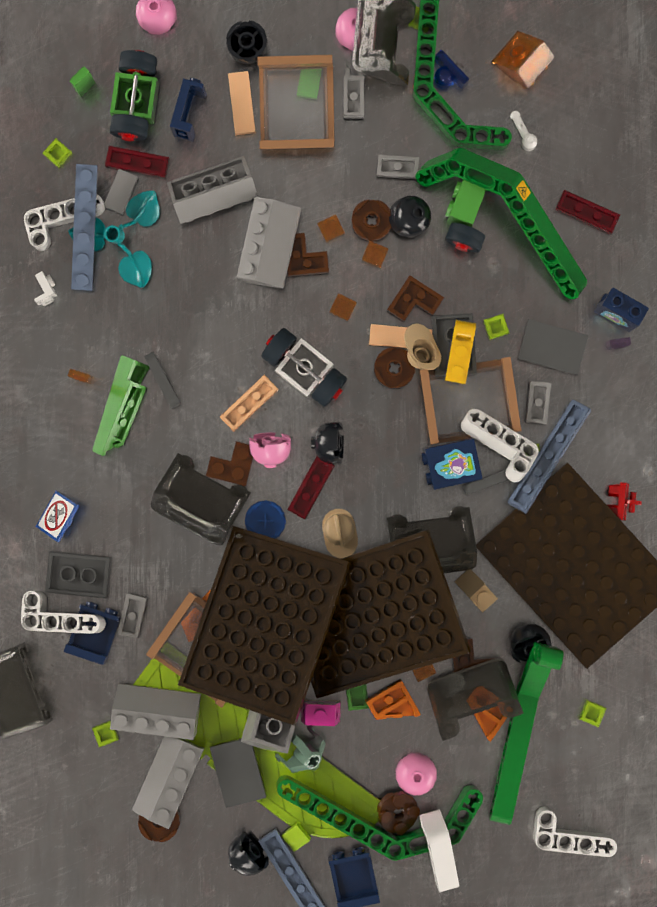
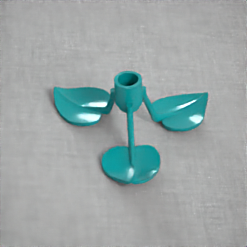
M155 191L139 193L128 202L126 214L133 221L123 225L120 224L119 227L110 225L107 228L99 218H96L94 252L104 247V238L109 242L118 244L128 254L119 263V274L124 281L140 288L145 287L150 280L152 262L144 251L139 250L132 255L131 251L122 243L125 238L123 229L134 225L136 222L144 227L151 226L158 220L160 206ZM74 227L68 230L72 239Z

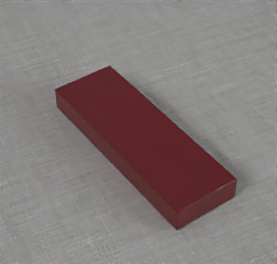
M109 146L105 167L166 179L170 158Z
M566 190L563 191L555 210L608 234L613 233L620 214Z
M316 456L287 510L306 520L335 465L324 462Z

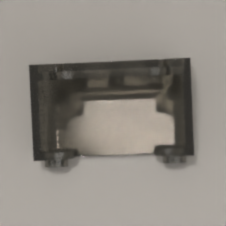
M358 0L352 57L354 69L362 74L395 85H408L409 70L403 64H395L399 25L409 24L415 16L416 4L412 0Z
M178 453L154 491L151 508L158 514L216 545H223L251 492L242 485H233L229 489L195 471V465L189 456Z
M458 506L449 512V517L408 522V519L400 514L387 518L389 542L429 529L444 573L467 571L476 567L477 547L470 507Z
M25 642L0 651V736L3 739L42 727L53 721L50 710L46 711L43 709L46 705L41 701L28 665L30 663L29 659H24L26 658L25 653L28 652Z
M499 658L430 681L427 687L442 741L453 738L459 733L458 719L496 706L499 707L501 714L505 717L510 718L524 714L507 664Z

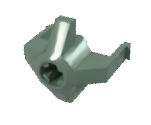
M308 726L307 729L314 738L309 743L303 742L293 732L291 742L296 746L294 755L288 761H285L278 753L275 754L278 762L281 761L292 773L303 770H312L314 772L319 768L326 743L311 726Z

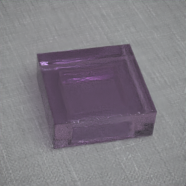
M626 337L609 340L606 342L607 349L628 347L631 344V339Z

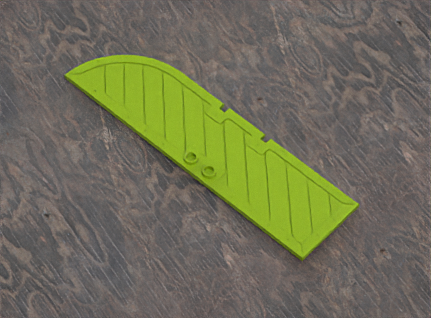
M166 642L160 652L184 668L188 656L169 642ZM155 658L151 659L133 684L199 693L179 686L178 683L181 676ZM200 693L197 734L193 740H184L203 747L204 750L200 759L202 760L205 754L211 759L207 762V765L216 771L210 746L242 738L249 710L228 702L221 708L215 704L216 701L211 697ZM292 742L290 743L288 753L253 746L267 795L266 798L256 801L286 824L292 827L299 822L309 835L320 838H343L349 836L282 798L277 792L276 782L283 775L293 777L373 824L378 823L377 807L381 800L323 757H321L319 768L316 771L303 770L292 773L281 761L278 762L275 754L278 753L285 761H288L294 755L296 749ZM289 783L287 785L282 784L283 790L286 788L292 790ZM302 793L299 796V800L306 801L310 795ZM321 803L317 806V810L325 811L328 805ZM338 814L335 820L341 822L345 819L346 815ZM357 824L354 826L353 831L360 832L364 826Z

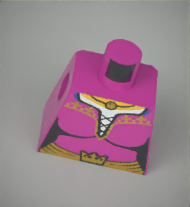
M304 700L301 709V722L312 726H336L340 723L341 701Z

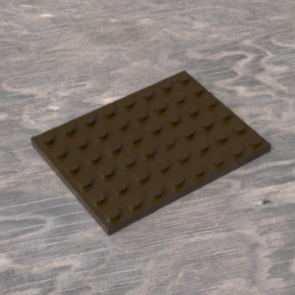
M568 462L546 481L526 514L517 508L514 509L475 544V547L586 669L657 608L656 558Z
M233 526L178 685L296 726L350 562Z
M429 529L341 558L350 562V566L311 679V684L318 699L471 652Z

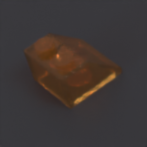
M517 31L491 62L515 83L528 88L553 60L554 55L544 40Z

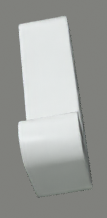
M97 195L96 216H99L105 211L104 201ZM75 198L34 208L25 213L24 223L29 242L39 251L47 250L51 245L48 229L74 222V214H70V210L75 206ZM53 211H59V217L55 220H52L50 218L51 213ZM39 216V222L36 225H31L32 217ZM38 236H44V242L40 245H37L36 238Z
M478 409L469 410L461 422V429L466 434L511 460L505 472L506 477L510 481L520 482L524 478L539 452L535 443Z
M28 591L22 598L21 625L26 630L92 634L102 632L106 626L104 617L97 614L46 612L47 597L41 591ZM34 595L38 598L35 606L32 604V597ZM32 616H35L37 620L34 627L30 622ZM53 616L57 620V624L54 628L50 624V620ZM73 617L77 621V625L74 629L70 625V621ZM86 622L97 623L96 626H85Z
M542 806L535 813L533 840L542 850L611 857L617 851L616 842L607 834L557 829L556 816L549 807ZM544 813L551 814V818L547 822L541 821V816ZM542 834L549 836L545 843L539 842V837ZM562 837H569V842L566 845H560L559 841ZM583 839H590V844L587 847H580ZM606 841H608L610 846H606V849H604L601 845H606Z
M440 809L419 815L427 840L433 874L439 893L459 887L451 840Z

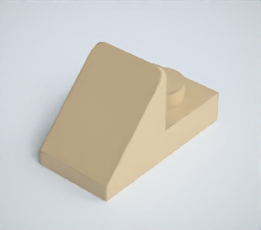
M470 568L454 581L482 613L498 599Z

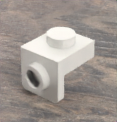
M41 271L35 277L44 294L34 300L38 305L46 306L54 301L53 298L57 294L53 288L55 282L50 274L46 276Z

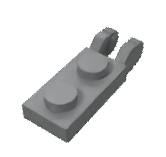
M345 61L343 119H364L363 62L358 61L357 63L358 76H350L351 64L350 61Z

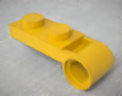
M455 321L445 381L466 384L476 323Z

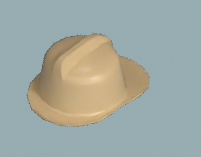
M421 324L409 326L404 335L409 363L420 370H434L439 367L442 356L430 330Z
M343 509L329 511L322 521L326 548L331 555L337 558L350 556L356 551L358 546L353 516Z

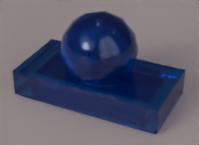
M440 50L435 56V61L440 66L434 75L436 83L446 87L454 81L463 90L468 85L469 78L443 50Z

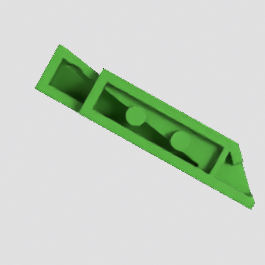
M123 355L120 357L93 446V452L105 456L106 451L113 447L119 448L124 445L147 388L140 384L149 370L148 365Z

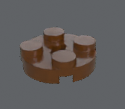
M364 200L360 202L352 214L351 222L354 232L360 238L369 242L384 238L391 229L389 222L390 208L380 200ZM369 215H370L371 217L376 216V217H377V219H376V223H377V224H375V225L370 224V225H369V224L367 223V222H368V218H367V217H368Z
M390 347L383 350L377 356L374 363V373L382 385L390 389L402 388L412 380L415 367L408 361V351ZM391 363L400 365L398 373L389 371Z
M404 791L391 792L386 794L378 804V822L386 831L403 835L416 822L420 809L415 799ZM402 808L401 814L399 816L394 817L396 815L394 813V810H400Z
M178 810L169 829L158 824L155 825L139 815V830L150 841L166 842L177 833L180 825Z

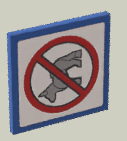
M55 491L35 527L56 542H60L67 527L71 526L72 518L79 505L60 492Z

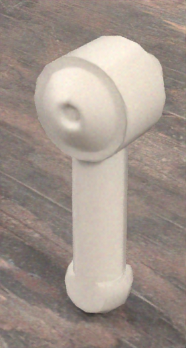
M513 111L510 117L523 138L521 141L522 148L525 151L534 150L538 141L537 137L529 134L520 117L521 114L518 111Z

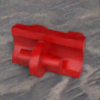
M620 482V484L609 485L608 496L619 497L618 505L608 504L607 506L620 520L626 521L627 505L629 504V513H635V505H642V501H636L637 492H630V500H628L629 484Z

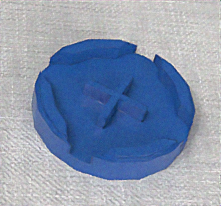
M267 500L259 501L253 504L246 512L245 526L249 531L276 539L285 529V513L274 502Z

